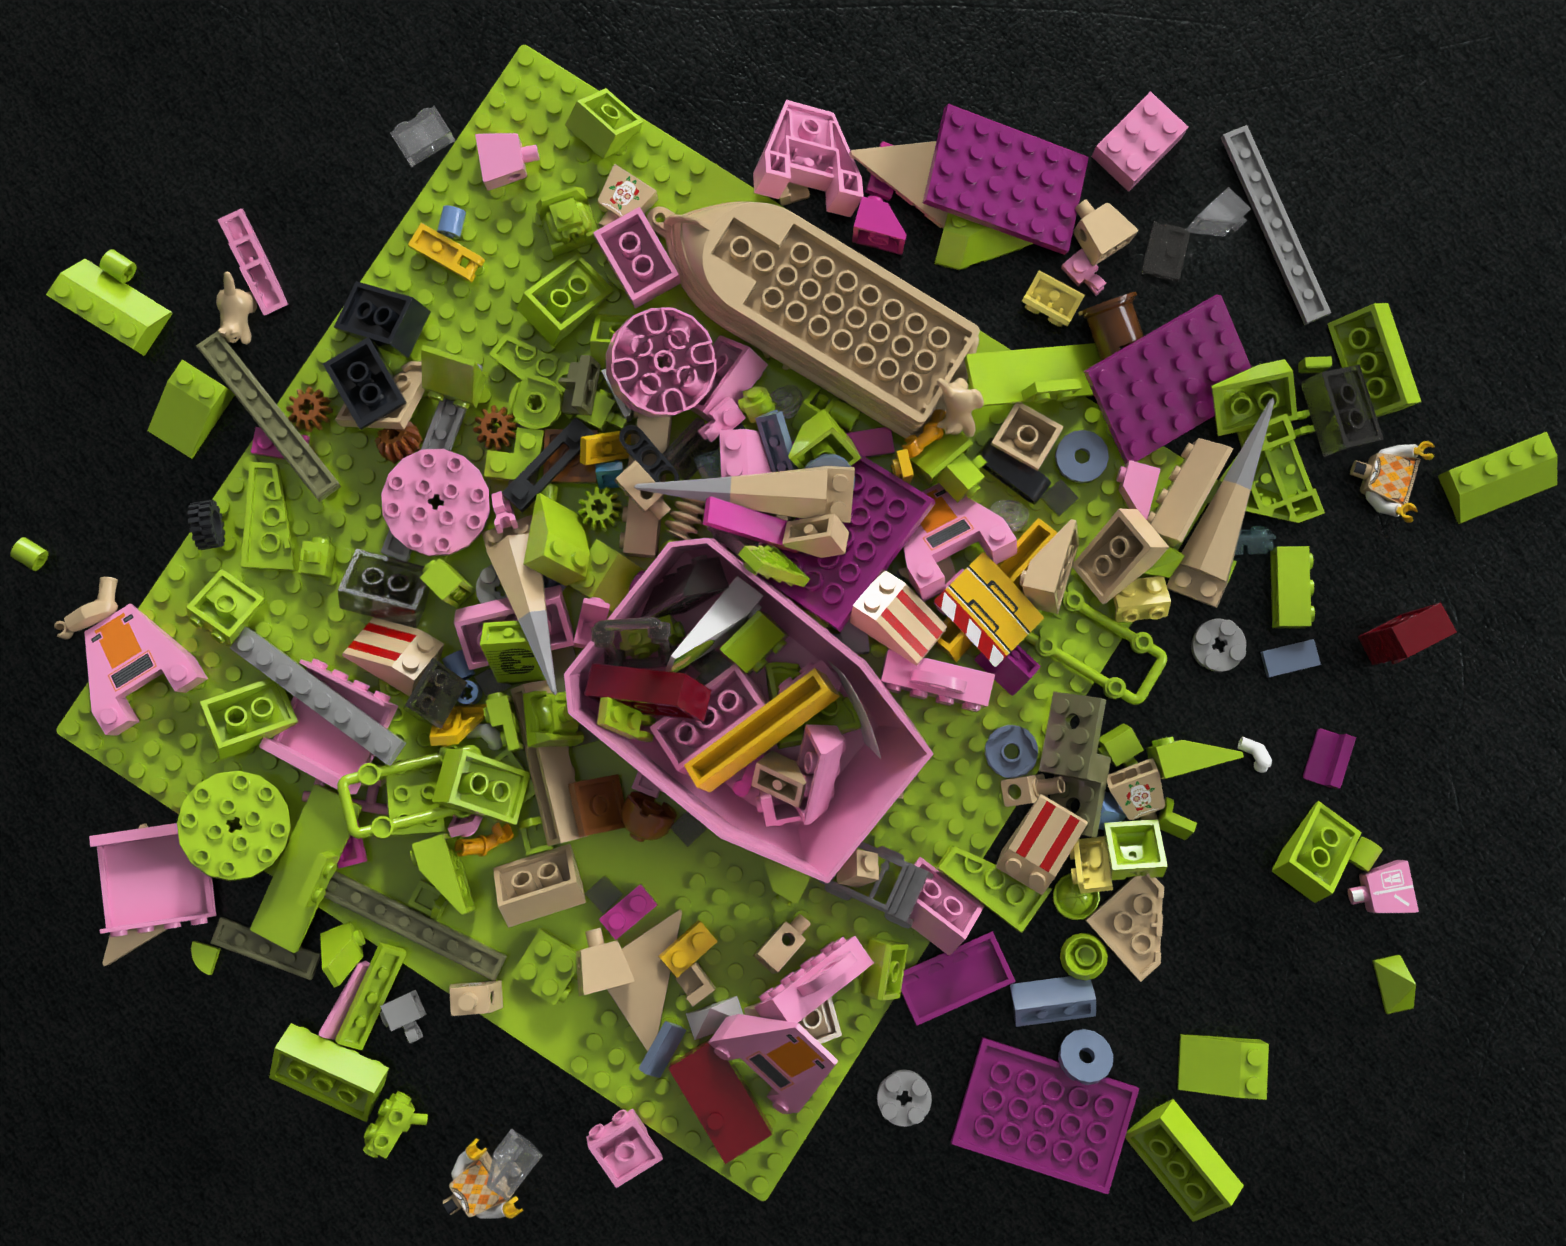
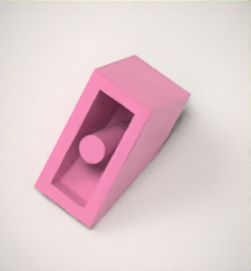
M1129 460L1124 467L1121 466L1116 479L1117 482H1120L1118 490L1129 509H1138L1147 520L1160 468Z

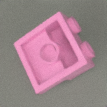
M633 1108L628 1112L626 1110L618 1111L613 1116V1121L605 1126L602 1124L594 1126L590 1130L589 1136L586 1137L589 1150L616 1188L663 1160L661 1152L648 1135L647 1128Z

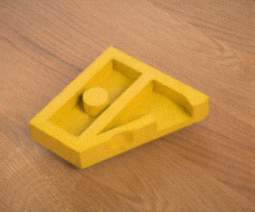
M487 704L436 707L429 736L431 746L440 745L446 747L459 744L485 719L483 708L487 707Z

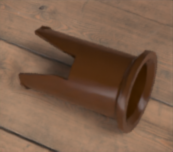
M1136 292L1108 300L1078 312L1079 316H1083L1088 321L1101 361L1120 351L1121 346L1125 348L1144 337L1132 303L1133 297L1137 296Z

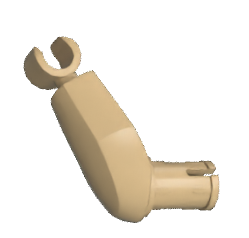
M100 577L97 600L85 604L64 618L65 622L57 621L54 627L58 630L64 629L57 637L65 640L70 639L74 632L97 624L114 614L118 609V605L115 602L118 580L112 577Z

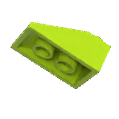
M577 253L525 291L517 310L554 346L578 327L614 292V289Z
M423 345L421 349L422 388L428 393V397L443 402L444 398L454 401V406L468 410L469 406L477 408L487 379L477 363L473 360Z
M1285 359L1257 365L1211 386L1218 436L1253 429L1269 400L1272 398L1274 399V406L1270 420L1286 413L1289 421L1298 419L1293 370Z
M181 360L167 381L147 431L193 459L234 397V394L224 385L184 360Z
M537 494L523 565L564 586L586 578L590 552L581 516L545 495Z
M271 678L200 701L201 715L219 760L246 752L259 745L263 737L272 738L298 723L285 689Z
M1173 736L1152 741L1153 746L1146 748L1148 758L1154 759L1160 779L1174 777L1244 757L1243 752L1185 740L1174 741Z
M446 749L432 802L458 811L517 825L530 773L465 749Z
M1318 801L1281 851L1272 872L1316 903L1333 894L1362 832Z
M446 833L411 844L413 850L410 851V856L414 866L418 865L419 871L461 915L476 910L461 857L457 856V852H455V837L451 838L450 833Z
M1180 1034L1177 1089L1236 1098L1267 1100L1269 1044L1259 1039Z

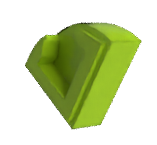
M193 941L191 954L195 965L205 974L212 975L221 948Z

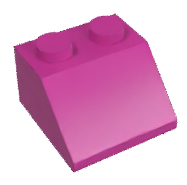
M862 196L854 224L852 242L902 255L906 233L889 204L883 202V199L877 196H868V198Z

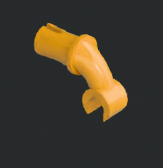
M942 409L934 410L930 421L925 424L922 434L918 437L910 435L904 439L907 444L901 447L908 450L910 458L916 457L924 450V447L943 437L944 430L943 428H938L937 425L946 418V411Z
M498 822L492 827L493 833L489 836L478 835L473 839L456 840L455 852H457V856H485L488 851L497 845L506 843L514 837L510 825L506 823L501 828Z

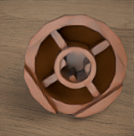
M633 791L630 795L628 794L621 812L622 822L630 832V836L639 842H644L645 840L653 841L664 837L672 828L677 817L675 810L665 802H663L662 806L655 803V797Z

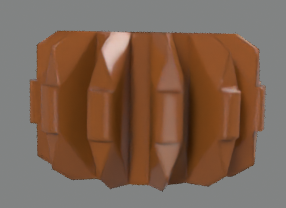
M307 387L305 393L301 389H297L298 397H289L293 405L286 407V410L292 413L288 419L292 423L296 422L295 427L301 430L305 427L307 432L312 433L314 426L318 430L323 429L322 421L330 423V419L326 417V414L333 413V409L328 407L331 400L328 397H323L324 392L320 389L314 392L312 387Z
M495 405L491 406V413H488L486 409H482L481 412L485 417L483 419L476 417L475 421L480 426L473 428L475 433L480 434L477 437V441L479 443L485 442L486 449H490L494 445L495 449L500 451L502 448L501 443L510 447L511 444L508 439L509 437L516 439V434L512 431L517 430V427H519L518 423L513 422L515 420L513 413L507 415L508 409L506 407H502L498 412ZM498 423L501 427L497 429V433H494L491 429L495 428V424Z
M410 421L405 429L384 428L378 431V438H376L375 442L381 456L395 464L414 452L420 451L419 445L423 441L416 425Z

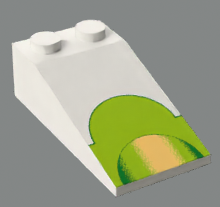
M737 576L674 651L665 671L676 673L727 642L758 610L762 609L759 604L763 595Z

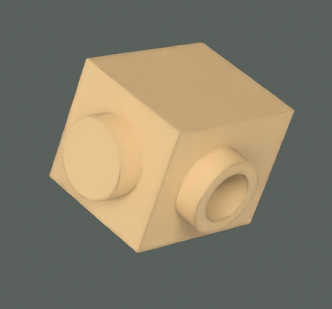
M856 849L837 872V884L859 888L879 880L878 853Z

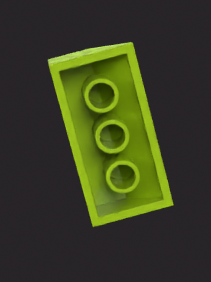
M83 259L61 272L46 294L143 356L146 355L173 314L129 285L121 283L87 259Z
M1375 303L1328 323L1360 422L1390 414L1421 402L1388 303Z
M1545 432L1438 475V478L1458 524L1556 486L1557 454L1548 433Z
M291 1023L274 1049L269 1078L367 1122L385 1084L389 1068L377 1060L368 1059L353 1049H346L335 1044L331 1039L322 1038L311 1033L307 1028L298 1027Z
M1174 1099L1154 1108L1126 1132V1140L1193 1222L1232 1206L1244 1186Z

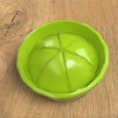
M1069 873L1062 877L1055 885L1053 899L1057 910L1063 916L1073 920H1080L1091 916L1097 909L1100 893L1080 894L1078 884L1073 885L1072 873Z
M1078 933L1072 935L1061 948L1060 959L1062 966L1075 979H1094L1103 972L1107 965L1108 954L1106 947L1099 938L1092 934Z

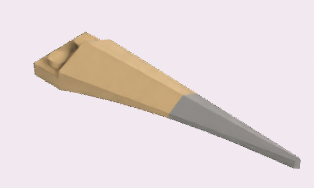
M1273 398L1269 400L1181 552L1185 556L1170 577L1167 584L1168 590L1209 606L1218 607L1228 583L1250 491L1274 406Z
M821 466L731 477L636 484L634 488L705 502L706 498L711 496L752 510L802 519L835 513L841 522L851 523L855 469L854 467Z
M532 515L516 520L519 528L513 529L512 526L504 528L503 533L499 534L496 528L482 532L486 552L552 694L556 695L557 689L549 636L543 574L523 565L532 521Z

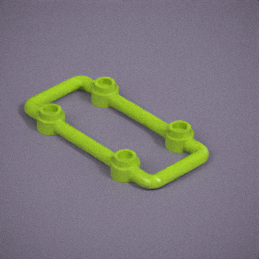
M1076 590L1065 591L1062 606L1066 611H1080L1128 640L1134 652L1138 654L1148 652L1157 658L1136 694L1126 689L1122 679L1118 677L1109 679L1059 649L1055 639L1051 636L1039 637L1030 632L1024 639L1034 645L1035 651L1039 656H1052L1102 686L1104 694L1108 698H1122L1133 705L1142 703L1166 666L1167 655L1165 651L1153 644V639L1148 633H1135L1085 603L1084 597L1080 592Z
M456 745L442 746L437 753L392 763L391 766L383 765L377 767L375 764L366 763L359 768L358 772L342 776L338 781L337 790L349 834L357 839L374 836L377 839H385L392 834L393 830L452 815L460 819L471 815L470 813L443 806L392 820L386 816H379L374 819L371 825L359 828L348 786L355 783L372 786L380 777L437 763L442 764L446 749H465L482 755L480 749L474 745L457 747Z

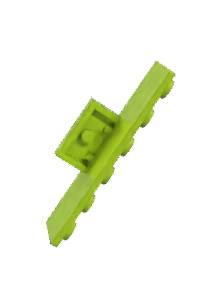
M1095 343L967 354L964 357L971 389H977L981 393L984 400L983 406L1034 401L1035 403H1044L1055 399L1057 401H1065L1075 397L1094 396L1083 371L1101 362Z
M429 674L411 697L378 678L379 692L390 696L389 702L398 706L388 730L406 742V745L393 763L437 753L438 746H431L429 739L435 715L433 676ZM380 759L379 764H376L377 767L387 765ZM440 763L379 778L381 788L386 787L388 818L392 820L443 807V805L432 802L440 774ZM444 818L393 830L391 836L442 833L445 830Z
M320 784L313 786L250 928L252 932L292 953L298 952L350 836L339 794ZM352 801L356 819H358L362 806Z

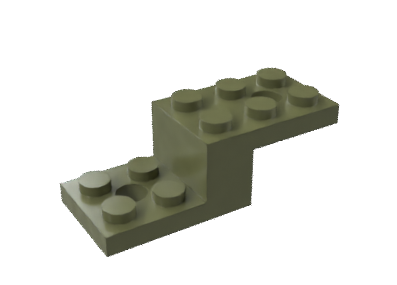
M1053 691L1039 771L1053 774L1054 778L1058 776L1063 777L1066 786L1065 792L1051 794L1050 800L1071 811L1072 801L1078 799L1080 808L1074 814L1088 822L1081 835L1097 838L1111 762L1110 757L1097 754L1106 700ZM1075 715H1078L1080 723L1076 729H1072L1070 721Z

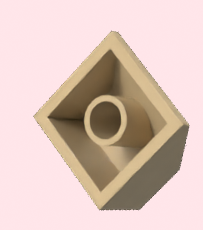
M1015 403L991 445L1038 471L1059 437L1063 426L1023 403Z

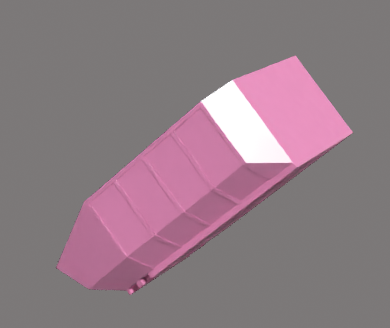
M711 538L669 542L564 673L568 714L719 838L825 883H829L931 758L933 752L866 660L859 657L762 577L749 572L743 566L744 563L723 547L721 543ZM738 576L763 595L759 604L762 607L761 611L768 613L789 635L785 640L787 645L778 654L772 652L766 658L768 663L787 662L799 664L800 668H803L810 662L815 664L822 659L828 668L831 669L832 666L829 664L831 662L845 675L857 694L872 727L881 759L864 743L861 729L842 734L846 739V749L844 753H841L840 773L835 778V793L833 799H830L828 810L810 825H804L803 821H795L782 826L766 827L764 813H758L755 796H760V790L751 786L747 795L742 797L737 796L733 791L735 782L743 778L745 768L741 769L712 792L697 788L690 775L688 776L676 770L651 731V726L641 724L640 731H646L654 735L652 742L629 739L598 726L597 720L600 703L584 695L592 663L665 671L671 655L680 644H677L671 650L656 651L645 659H633L631 656L624 657L620 650L619 643L622 641L620 631L649 622L650 618L658 617L660 602H667L670 604L669 614L677 622L680 621L684 627V641ZM722 644L676 673L687 674L705 686L735 663L720 650L724 645ZM764 667L757 674L753 671L750 675L769 702ZM842 685L839 691L844 697H848ZM650 715L656 718L655 723L663 718L662 716ZM775 744L764 753L763 757L774 751L797 763L801 745L778 749L777 744ZM772 796L774 805L787 803Z

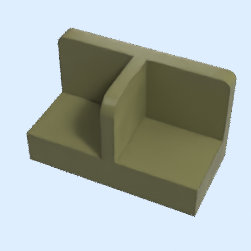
M581 355L580 362H571L567 378H559L558 383L565 388L561 409L564 414L592 415L601 365L592 356Z

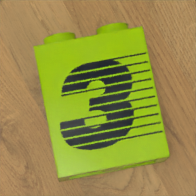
M519 621L483 623L480 646L498 683L546 680Z

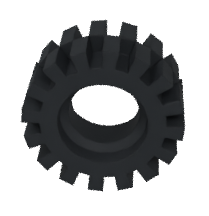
M212 499L190 503L188 507V516L190 517L188 523L191 526L189 529L190 533L192 532L193 534L192 540L195 541V546L199 550L222 547L225 542V530L223 529L225 526L224 522H222L223 516L220 513L217 502Z

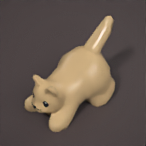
M227 271L224 273V289L220 290L216 301L220 311V329L218 332L228 343H235L240 338L241 342L247 345L252 337L248 325V314L256 311L257 301L251 292L235 289L234 279L230 272Z
M938 378L937 384L943 391V400L946 405V418L939 422L937 427L943 428L945 434L958 435L963 431L967 437H973L975 422L971 413L974 409L982 408L984 400L981 393L977 389L968 390V384L962 378H957L953 383H947L946 380Z

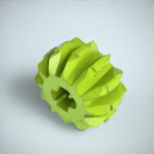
M595 486V495L592 496L589 491H585L588 501L584 499L579 500V504L586 508L578 510V514L585 516L582 520L584 525L591 523V529L596 531L600 524L604 532L607 531L606 523L609 522L612 527L617 525L612 519L613 517L622 518V514L615 510L623 508L622 502H615L619 495L617 493L610 495L609 487H605L601 494L599 487ZM600 503L607 507L606 510L603 509L604 513L601 515L594 510L595 508L598 509L597 504Z

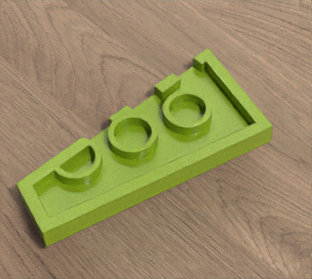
M507 334L502 337L489 353L494 360L521 381L530 376H541L553 381L562 391V398L564 397L565 388L558 383L559 378H567L569 363ZM600 376L598 379L597 389L605 381L604 378ZM564 414L571 421L576 416L575 414Z
M250 462L241 556V567L296 571L280 468L276 463Z
M769 545L765 547L744 546L738 554L745 561L743 566L754 575L759 573L766 579L772 577L777 582L781 583L784 581L789 586L795 584L804 587L810 580L777 547H770Z
M951 846L936 866L943 874L1021 933L1052 891L1048 887L1043 895L997 869L995 864L955 846Z

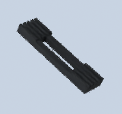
M575 417L502 492L503 496L523 513L536 500V495L541 493L580 454L581 437L595 434ZM563 443L566 444L570 449L533 486L528 479Z

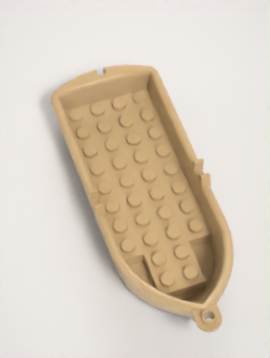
M728 202L694 210L683 215H677L665 207H655L648 213L647 220L654 232L666 239L668 255L679 274L681 286L689 298L706 316L727 331L761 350L766 359L769 360L770 357H773L783 364L782 369L794 370L901 437L907 438L910 435L918 437L923 433V428L930 421L934 410L942 409L946 411L943 391L937 384L938 378L946 380L947 383H953L957 378H962L967 382L968 374L964 357L967 354L977 352L979 344L978 334L980 332L977 325L793 212L769 203ZM663 218L665 221L659 223L656 221V219Z

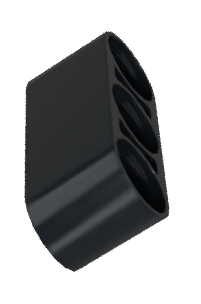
M628 425L621 430L619 438L623 448L655 482H660L661 477L668 473L675 477L674 481H680L676 469L639 427ZM628 435H639L638 443L628 445L626 443ZM652 453L657 456V460L653 465L648 466L643 463V458L647 454Z
M989 438L976 455V457L981 455L987 462L982 468L1022 498L1035 505L1051 485V481L1040 471L1031 468L991 445L994 438Z

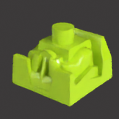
M573 187L541 198L538 201L536 208L553 257L596 243L593 232L599 230L583 188Z
M532 691L523 694L528 748L576 746L584 741L583 732L577 731L580 723L568 714L566 691L556 693V695L547 693V691Z
M1158 819L1104 823L1105 843L1107 842L1111 866V880H1123L1126 877L1146 876L1148 873L1150 878L1164 876L1168 866Z

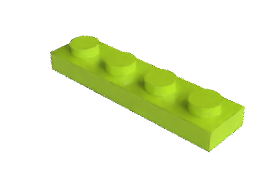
M379 943L335 1038L337 1044L358 1050L363 1049L381 1011L380 1006L384 1004L407 953L404 949Z

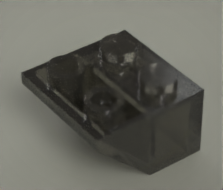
M432 658L403 709L418 720L441 729L468 682Z

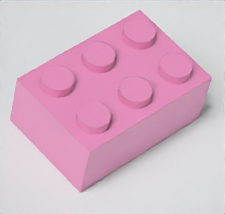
M1150 91L1096 146L1091 157L1127 191H1130L1175 146L1185 134L1188 126Z
M640 207L593 232L597 244L635 309L681 283L676 268Z

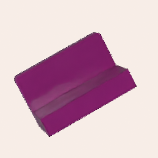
M1019 645L996 667L992 665L982 652L974 659L987 673L995 674L994 680L1012 696L1041 667Z
M1318 729L1303 778L1333 789H1340L1356 737L1348 734L1339 735L1325 729Z

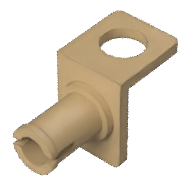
M1044 774L1001 781L1003 800L1006 807L1035 803L1040 794L1048 798V795L1064 793L1066 788L1062 776L1045 779ZM1013 784L1018 785L1021 789V796L1017 800L1013 799L1009 794V789Z

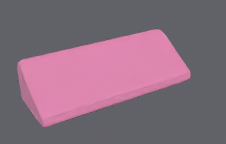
M363 961L357 964L320 1029L319 1036L335 1040L370 965L369 962Z

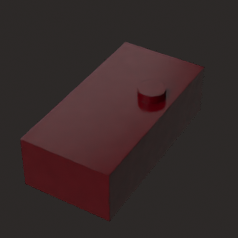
M1438 603L1403 613L1358 636V639L1372 665L1389 661L1394 665L1457 633L1442 604Z
M592 663L584 695L600 703V698L609 697L646 715L704 722L712 690L684 673Z
M709 1039L670 1063L668 1069L726 1164L770 1137L773 1133V1128L733 1061L724 1060L717 1056L714 1052L715 1048L708 1043Z

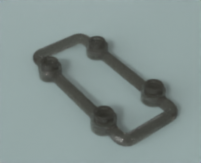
M655 617L602 620L591 628V641L594 642V646L604 648L605 665L639 669L667 667L671 655L678 648V646L671 645L668 638L671 636L670 623L661 622L660 619ZM648 629V637L651 638V643L659 644L660 646L658 648V657L626 659V652L616 649L613 643L614 631Z

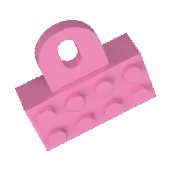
M888 649L880 680L889 692L899 694L901 690L910 691V697L925 700L927 696L936 698V703L948 706L953 705L954 702L961 703L962 709L977 712L980 711V708L988 706L995 674L928 658H923L916 666L893 650Z
M856 936L847 940L841 937L820 950L822 953L800 965L801 968L795 973L791 972L781 979V984L774 989L770 988L759 996L761 1002L754 1006V1008L762 1018L798 1023L874 964V962Z

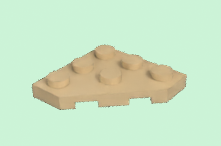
M408 362L401 366L403 371L394 376L407 403L366 428L405 429L425 391L422 388L421 362ZM344 403L335 420L343 427H358Z
M1149 873L1146 876H1132L1102 903L1091 916L1085 919L1140 982L1161 964L1160 943L1163 923L1162 899L1164 898V886L1156 877L1150 878Z

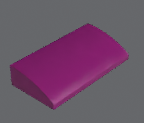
M992 931L959 946L950 956L943 953L904 970L901 993L915 1026H918L1016 981Z

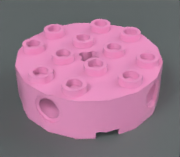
M651 308L633 315L613 334L606 352V375L614 394L630 410L647 417H671L695 407L710 391L717 372L715 351L708 331L693 316L675 308ZM660 358L664 360L662 362L664 367L662 368L658 366L659 362L657 360Z
M445 449L420 450L403 458L388 474L381 493L382 515L391 533L408 549L427 556H449L469 547L483 532L490 513L489 489L480 470L464 456ZM435 496H439L440 501L444 502L443 506H438L437 510H433V506L429 504V501L434 500Z

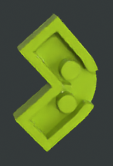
M517 427L514 453L487 450L484 477L514 481L542 452L544 430Z

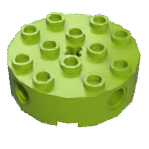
M239 770L216 773L197 784L183 801L177 821L179 843L189 862L207 876L226 881L252 878L271 867L285 849L291 828L288 805L278 789L260 775ZM235 819L239 820V826L242 829L235 830L234 833L229 832V826L226 823L228 821L233 822Z

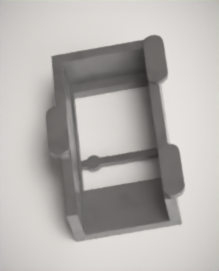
M862 842L858 846L859 848L878 853L879 857L885 859V863L881 864L879 880L876 881L869 897L841 884H837V882L833 881L834 877L829 883L819 880L820 883L825 885L827 892L846 901L851 898L857 899L885 912L884 916L887 920L904 928H910L914 921L910 918V915L927 878L932 880L934 875L925 869L904 861V856L884 846L875 848ZM892 862L901 866L902 870L885 905L873 898L885 872L889 870V863Z

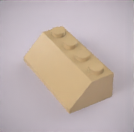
M1200 438L1193 444L1188 443L1181 455V457L1185 458L1180 467L1177 465L1174 467L1168 478L1172 481L1167 490L1165 488L1162 489L1156 499L1159 506L1155 513L1150 511L1147 519L1170 547L1173 548L1183 541L1233 448Z

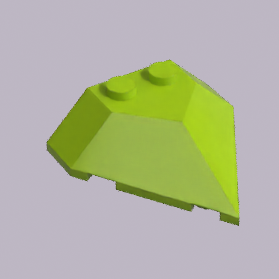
M948 213L935 264L962 270L975 263L985 262L1023 249L1025 246L1033 243Z
M1287 413L1269 421L1246 512L1300 523L1325 512L1316 489H1313L1294 442L1296 437ZM1235 459L1204 501L1205 503L1212 501Z

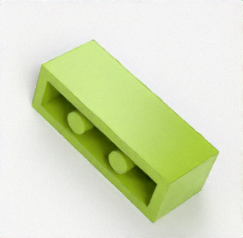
M1309 546L1275 547L1270 550L1272 628L1310 627L1311 622L1315 619L1314 606H1311L1314 582L1310 580V569L1313 568V555L1309 553Z
M440 558L437 561H430L422 570L424 574L420 579L442 601L457 609L476 591L454 567Z

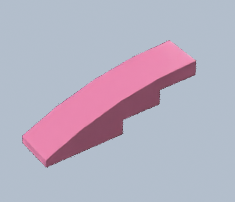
M239 209L218 219L229 241L228 244L240 265L239 269L263 315L265 316L288 305L244 210Z

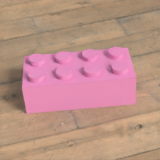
M561 586L544 588L551 651L573 646L574 631ZM508 597L456 609L454 625L469 670L489 666L480 646L483 623L518 621Z
M733 664L705 685L712 691L704 722L663 717L650 727L678 772L689 776L684 767L687 762L768 703L751 675L742 670L737 664Z

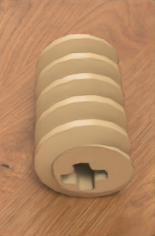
M681 497L684 502H675V507L679 511L670 512V516L675 521L666 520L665 525L670 530L665 531L681 540H692L688 534L698 533L693 524L703 523L698 515H704L705 509L703 505H705V501Z

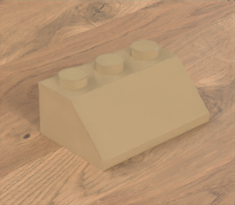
M570 844L493 868L498 908L508 928L586 903L583 883Z

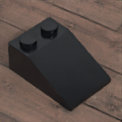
M356 281L334 328L360 340L369 337L377 347L409 358L431 311L413 297Z
M369 337L323 363L360 430L407 403L382 353Z

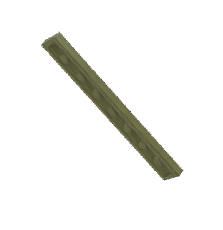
M218 331L196 345L205 359L319 502L341 487L339 482Z
M335 871L328 883L325 898L492 981H496L507 955Z

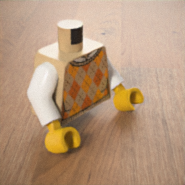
M1424 441L1419 446L1415 444L1396 445L1381 449L1369 458L1368 464L1357 460L1354 461L1350 475L1363 479L1360 492L1366 495V500L1377 512L1395 517L1401 515L1407 523L1413 521L1412 516L1405 514L1408 511L1418 512L1414 504L1408 503L1420 459L1416 457L1421 455L1426 460L1432 459L1434 457L1433 454L1423 453L1425 448L1435 447L1431 442Z
M475 1139L459 1155L451 1172L453 1181L449 1184L454 1194L445 1199L443 1205L450 1215L463 1208L468 1217L476 1215L480 1219L513 1218L523 1211L522 1208L518 1210L514 1206V1203L518 1201V1197L509 1200L514 1194L487 1152L486 1147L483 1150L478 1149L476 1143L479 1140Z

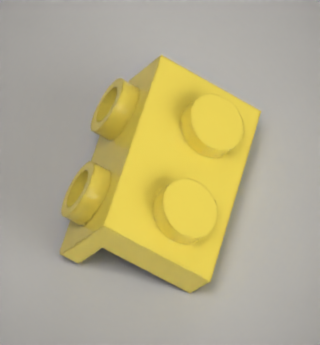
M1039 270L1022 302L1026 304L1025 308L1035 314L1042 312L1049 316L1048 321L1062 327L1063 324L1069 325L1085 295Z
M1155 576L1134 580L1113 597L1116 608L1114 618L1117 622L1130 623L1136 620L1160 619L1168 616L1171 599L1165 578Z
M1105 837L1078 839L1069 854L1070 860L1075 859L1076 868H1071L1073 885L1078 884L1080 894L1113 890Z

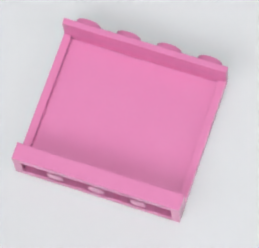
M314 658L312 662L300 660L299 663L306 666V670L388 729L398 708L397 705L389 702L390 696L379 691L372 693L368 691L369 685L358 680H354L353 683L348 681L349 675L336 669L333 672L327 670L328 664ZM293 696L290 703L298 723L275 735L273 739L263 737L259 745L263 750L337 789L338 781L342 776L358 772L363 764L371 763L375 756L295 696ZM361 783L349 785L350 794H357Z
M177 823L89 836L90 847L97 846L106 924L105 929H100V934L110 932L111 937L128 935V929L137 928V933L154 931V925L164 924V929L181 927V921L188 920L191 921V925L208 923V917L216 916L212 877L207 876L189 862L179 843Z

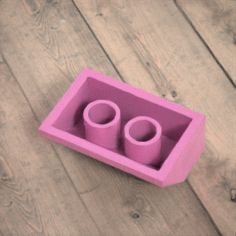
M721 335L712 345L715 351L717 372L710 391L695 407L690 408L691 411L707 422L712 420L708 412L727 396L731 397L736 405L739 406L738 399L743 398V391L752 388L768 366L750 347Z
M749 429L719 430L721 477L772 472L759 431ZM758 511V512H761V513H764V514H773V513Z
M806 724L797 765L806 781L801 806L799 808L796 807L804 825H810L827 811L830 799L834 797V782L836 776L840 773L841 753H844L846 749V739L835 725Z
M919 857L914 865L929 871L934 876L932 880L927 878L910 915V918L914 920L911 927L950 956L967 938L984 905L923 858Z

